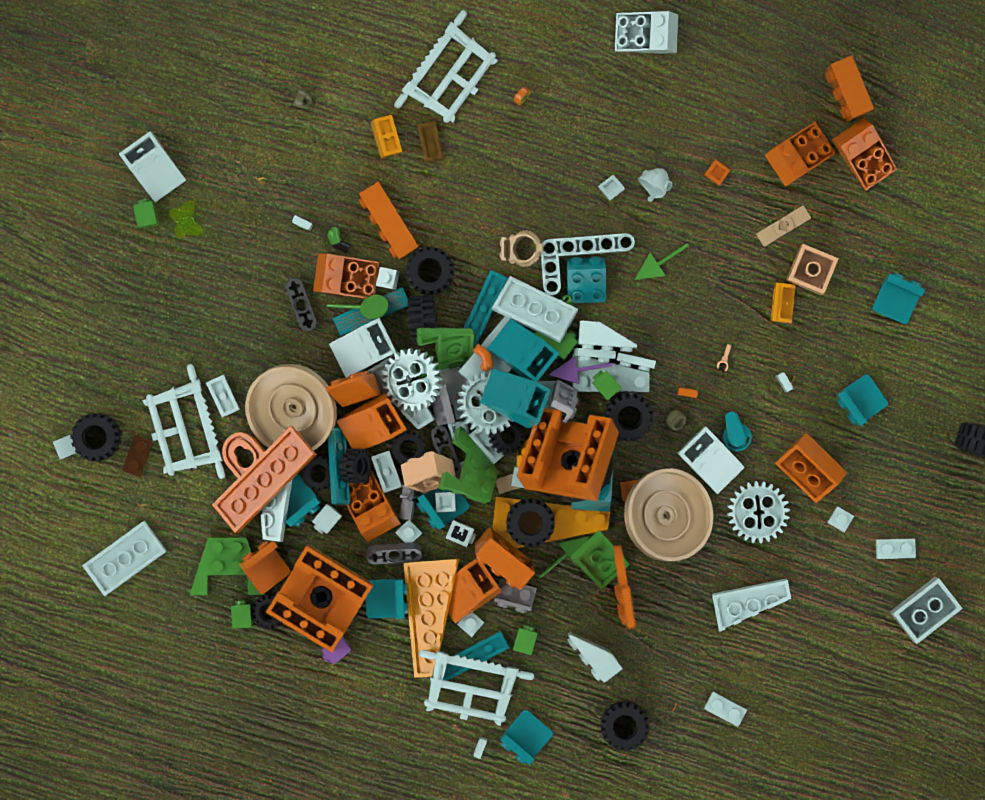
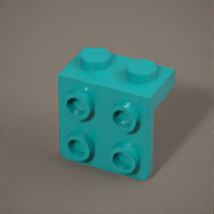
M594 256L591 258L573 257L567 259L568 295L572 298V303H599L606 301L605 258Z
M893 272V275H886L872 309L890 319L907 324L919 297L923 296L925 289L921 288L922 284L913 280L911 282L903 280L904 276Z
M867 374L836 394L838 398L836 400L842 409H846L849 413L848 419L853 425L856 424L857 426L864 425L867 422L866 420L888 405V401Z
M299 474L292 479L288 512L285 521L290 527L293 525L298 527L305 521L303 517L308 513L311 515L320 508L318 505L321 503V500L304 483Z
M438 488L422 494L417 498L419 502L416 504L422 513L427 512L430 517L427 520L433 528L437 527L440 530L469 509L470 506L462 494H455L456 511L436 512L435 493L451 492L448 489L441 490Z
M404 579L368 580L374 586L366 597L367 617L370 619H404L405 614H408V602L405 603L404 595H408L407 583H404Z
M523 710L500 737V740L502 741L501 745L510 752L512 750L517 754L516 758L522 764L528 763L530 765L535 760L537 753L553 736V732L531 712Z

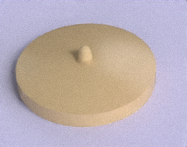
M282 364L266 370L253 382L246 397V417L252 432L262 444L269 448L290 426H293L313 450L317 449L330 436L337 417L335 399L326 390L328 384L317 373L300 365Z
M660 469L644 475L633 485L626 499L624 520L629 537L641 552L655 560L672 562L691 557L705 545L713 526V507L706 489L695 477L678 469Z

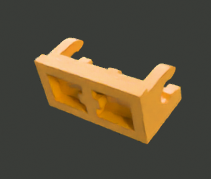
M392 115L373 119L371 127L380 158L385 159L388 156H395L402 152Z
M774 283L771 322L792 323L796 285Z

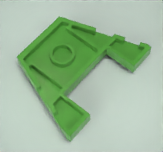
M418 328L416 341L419 346L436 342L435 363L438 362V365L435 367L436 370L447 368L452 370L465 364L472 356L474 333L469 328ZM416 367L418 372H420V367ZM427 374L416 376L415 379L425 378Z
M460 426L455 430L452 440L453 444L466 452L460 477L457 479L449 472H445L441 476L438 488L441 490L448 489L451 490V493H460L466 495V498L486 504L491 501L499 471Z
M209 537L190 595H208V575H246L238 564L243 561L242 558L246 554L252 552L248 538ZM248 578V595L266 594V592L260 594Z

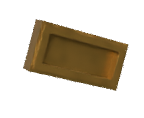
M436 121L418 124L417 127L425 163L444 159Z

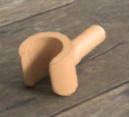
M727 344L722 359L717 362V369L720 363L726 364L724 372L728 370L727 360L731 345Z

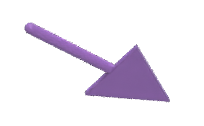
M574 356L549 375L579 384L577 372L611 367L613 363L577 368Z

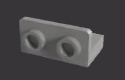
M557 380L554 384L550 406L564 412L562 422L566 424L568 419H572L577 411L575 406L579 399L577 398L578 390Z
M442 385V388L436 389L440 392V395L434 396L436 401L431 402L438 426L456 422L447 385Z
M500 578L498 585L503 592L494 598L497 606L503 608L513 606L516 607V611L527 613V610L531 611L537 587L525 584L519 590L517 587L512 588L506 583L507 579Z

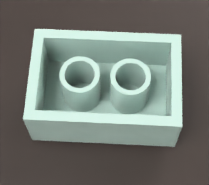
M934 577L892 609L890 613L910 639L918 644L963 608L938 577Z

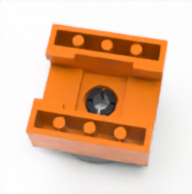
M544 408L539 424L532 428L517 473L518 479L525 489L548 493L553 498L563 502L597 501L600 491L608 483L613 471L612 453L619 434L613 420L607 417L589 415L587 424L567 421L565 424L562 422L563 413L560 410Z
M308 544L266 613L332 653L374 584L350 570L345 564L332 559ZM320 591H325L327 594V600L324 602L319 601L317 598V593Z

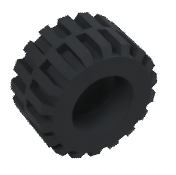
M432 246L422 247V249L416 250L409 257V261L406 264L407 280L417 292L424 295L440 294L452 283L454 265L449 255L442 249ZM426 260H435L441 266V276L435 282H426L419 275V267Z
M433 294L410 296L408 299L409 328L413 344H418L416 341L418 328H438L436 301Z
M623 391L624 393L622 394L617 393L614 398L611 397L609 399V404H606L604 416L613 420L619 431L617 437L619 440L622 441L623 439L626 442H630V440L638 441L637 438L645 437L644 434L646 432L649 433L651 430L650 426L653 425L654 418L652 408L641 394L633 391L631 393L628 391ZM633 406L639 410L640 417L637 423L632 426H623L618 422V413L624 407Z
M92 413L84 415L80 420L76 421L75 427L71 430L73 431V434L70 435V439L73 440V443H71L72 447H75V452L80 454L81 458L88 459V461L106 460L118 451V446L122 442L120 440V436H122V432L119 431L120 426L115 423L113 418L108 417L106 414ZM92 426H100L106 432L107 439L101 448H92L87 443L86 434Z
M967 422L961 423L954 446L960 450L985 457V427Z
M522 499L516 502L508 513V533L513 540L524 547H537L544 544L554 531L555 519L553 512L545 502L539 499ZM527 511L538 513L542 519L540 530L534 534L525 533L519 525L520 517Z
M618 701L616 704H611L608 709L606 708L601 718L602 735L609 746L616 748V750H635L648 737V718L643 709L634 702ZM622 715H629L636 722L635 731L626 737L617 735L613 728L614 721Z

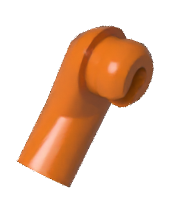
M477 344L472 351L482 359L481 370L488 372L494 365L492 354L483 346Z

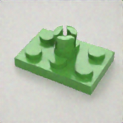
M600 530L571 555L572 559L601 590L617 577L613 545ZM624 558L625 568H627L630 564Z

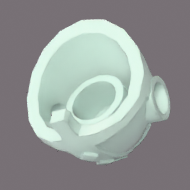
M662 168L645 170L642 176L638 178L639 182L650 194V197H648L650 202L655 198L663 197L666 191L672 188V182L669 181L667 172Z

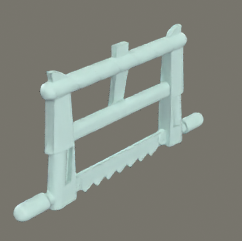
M465 10L458 14L454 23L451 22L444 36L439 38L438 43L433 45L434 49L429 51L430 55L425 56L426 60L421 62V67L416 68L417 72L412 74L413 79L402 89L403 94L401 93L394 103L395 108H401L409 95L425 104L423 107L429 108L443 116L444 122L448 123L451 121L454 123L455 113L470 93L473 95L477 93L478 89L475 85L488 67L497 63L498 60L495 59L496 54L494 52L488 53L474 38L470 39L458 28L467 16ZM451 38L463 45L465 50L432 96H429L419 89L417 85ZM471 53H474L483 60V63L470 81L467 82L457 73ZM454 80L464 89L448 110L437 101L451 81Z
M189 364L187 371L191 383L176 389L172 387L170 390L156 396L148 394L146 400H142L149 407L156 433L151 434L152 439L159 442L165 462L164 474L168 473V475L173 476L175 471L189 468L197 469V466L215 463L218 477L224 479L225 471L221 463L223 458L220 450L217 449L218 441L215 439L216 434L213 432L214 427L211 425L212 420L209 418L208 406L204 404L206 399L201 394V382L199 379H196L197 375L194 366ZM194 394L210 452L195 457L192 453L177 401L178 398ZM170 401L177 427L163 430L156 405ZM179 433L186 459L172 463L165 437Z
M426 650L419 651L420 657L435 659L433 677H430L429 697L424 701V705L427 706L426 711H432L436 708L460 713V719L467 720L469 715L493 720L497 725L501 726V722L506 721L504 714L513 695L511 690L516 677L526 680L534 679L533 673L519 671V668L507 666L505 668L501 664L494 665L493 662L488 664L487 661L480 662L479 659L474 661L473 658L467 659L466 656L461 658L459 655L449 656L441 651H436V653ZM447 663L504 675L500 692L443 680ZM446 688L465 692L463 706L437 701L440 689ZM473 694L498 699L495 713L470 708Z

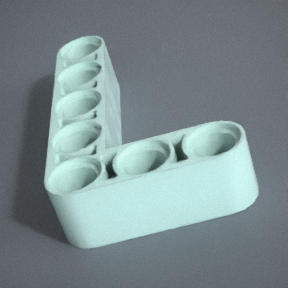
M625 233L545 240L542 243L543 248L546 244L550 243L554 246L555 250L551 254H547L544 249L541 252L544 292L554 296L560 291L559 257L627 252L634 246L633 236ZM622 238L630 239V247H622L620 240ZM609 239L612 247L604 249L601 246L602 240ZM586 240L593 244V248L589 251L582 248V243ZM571 242L574 246L573 251H564L563 244ZM551 262L556 265V270L553 273H548L545 270L547 263ZM551 281L555 282L558 286L555 292L547 290L546 286Z

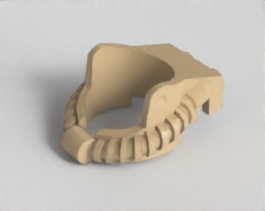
M528 230L520 231L516 235L511 234L509 238L501 237L500 258L502 261H509L510 264L516 263V265L528 267L539 259L540 253L543 252V244L540 243L539 237L534 232ZM529 237L536 244V252H534L530 259L522 260L519 258L516 248L520 240Z

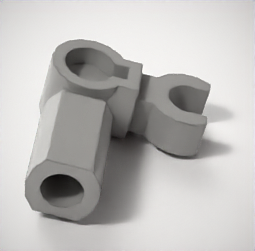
M402 484L403 490L400 498L403 499L399 518L413 520L416 503L414 499L417 497L418 491L405 487V484Z

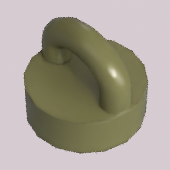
M298 89L293 106L297 108L310 106L312 104L311 95L307 94L304 89ZM304 98H307V99H308V101H307L306 103L303 102V99H304Z
M674 410L666 416L665 422L672 430H679L685 425L686 416L681 411Z

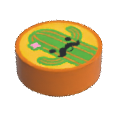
M526 86L521 88L513 101L520 106L529 97L531 90Z

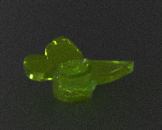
M193 200L184 202L180 209L171 208L169 211L170 218L177 224L174 231L178 238H184L187 234L189 236L203 235V230L193 218L195 211Z

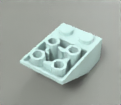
M670 11L616 13L615 52L677 53L678 14Z
M148 132L119 153L155 203L186 181L152 132Z
M380 318L359 327L329 344L346 378L397 352Z
M579 322L578 345H582L583 349H594V346H601V350L612 351L613 347H617L622 352H632V349L637 348L635 343L601 322Z
M705 426L677 453L717 494L745 468Z
M573 632L568 633L569 639L567 640L574 650L578 648L581 652L579 656L586 666L588 664L591 665L593 668L591 673L597 681L602 680L605 683L622 670L620 663L609 649Z

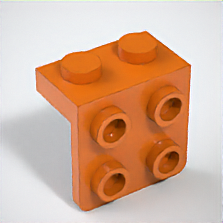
M266 540L257 546L258 550L253 554L249 552L242 558L243 561L238 564L260 594H264L290 574V569L275 550L278 546L274 541L267 542Z

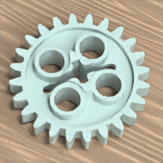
M409 348L408 351L403 349L401 353H394L395 357L389 358L391 363L385 364L388 370L382 371V373L387 375V377L382 379V381L387 382V385L383 389H389L387 395L393 396L391 402L398 401L397 407L404 404V410L411 408V411L417 408L421 410L424 406H430V402L436 401L434 396L440 395V392L436 389L442 388V385L438 383V381L443 380L442 377H438V373L442 372V370H436L435 367L438 365V362L433 364L432 360L434 357L427 358L428 352L421 354V349H416L415 352L413 348ZM416 363L420 366V372L416 370ZM399 368L403 371V377L399 374ZM427 374L425 378L398 385V381ZM422 382L425 383V385H426V390L422 389V387H421V383H422ZM405 387L408 388V390H409V395H407V394L405 393V391H404V388H405Z
M482 372L480 379L477 375H474V382L468 379L466 382L469 386L462 385V389L465 392H459L458 395L462 399L457 400V403L462 404L457 409L458 411H463L460 418H467L464 424L471 423V430L477 427V433L484 429L485 435L489 434L490 430L492 434H496L497 429L502 432L504 431L503 425L508 428L510 427L508 421L514 422L502 414L498 417L494 410L479 403L478 407H474L471 404V398H476L480 402L491 372L488 373L487 377ZM485 412L491 414L492 419L490 422L484 419L483 415Z
M755 481L753 487L750 483H747V489L740 486L741 493L734 492L737 496L736 499L730 498L733 505H727V507L732 509V512L727 513V515L732 516L733 519L728 522L735 523L732 530L739 529L738 536L745 534V541L751 537L752 543L755 542L756 538H758L759 543H762L763 538L770 542L769 536L772 535L774 538H777L775 532L783 533L780 527H787L783 520L790 518L785 515V512L790 511V509L784 508L788 501L781 500L785 495H778L779 488H776L774 491L772 490L773 484L766 488L764 481L761 483V486ZM756 495L759 496V509L763 510V513L760 514L761 529H758V516L753 513L757 510ZM768 496L772 499V504L769 507H764L762 500ZM746 498H751L753 501V505L749 509L743 506V501ZM766 516L773 517L774 521L771 526H765L764 518ZM748 517L754 519V525L750 528H747L744 524Z

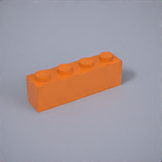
M379 182L359 193L361 198L358 201L363 209L368 208L371 215L368 217L374 226L378 224L381 231L378 233L384 242L388 240L391 247L388 249L394 258L398 256L399 260L419 249V246Z

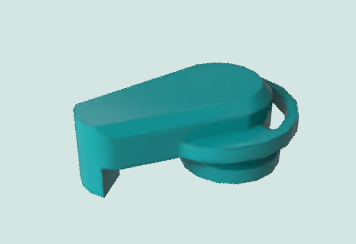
M726 413V429L723 433V442L730 450L742 451L751 442V432L747 426L741 423L737 413Z

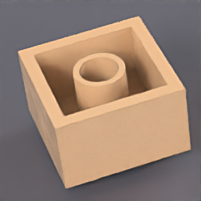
M802 244L799 247L786 281L823 295L839 258Z
M426 452L424 456L407 460V463L401 465L405 487L424 494L438 489L443 473L449 472L456 477L453 460L435 452Z

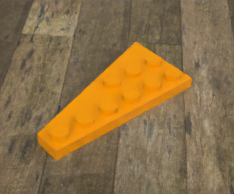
M496 497L492 529L514 547H524L513 540L507 530L508 513L514 504L521 501V499ZM546 503L553 512L555 526L552 535L545 542L594 533L599 530H608L610 512L571 509L570 505ZM527 511L520 517L519 525L525 533L534 534L540 530L542 519L538 513Z
M459 559L403 563L405 583H407L408 595L406 596L414 678L433 676L435 659L422 658L419 656V651L426 650L436 653V651L441 649Z

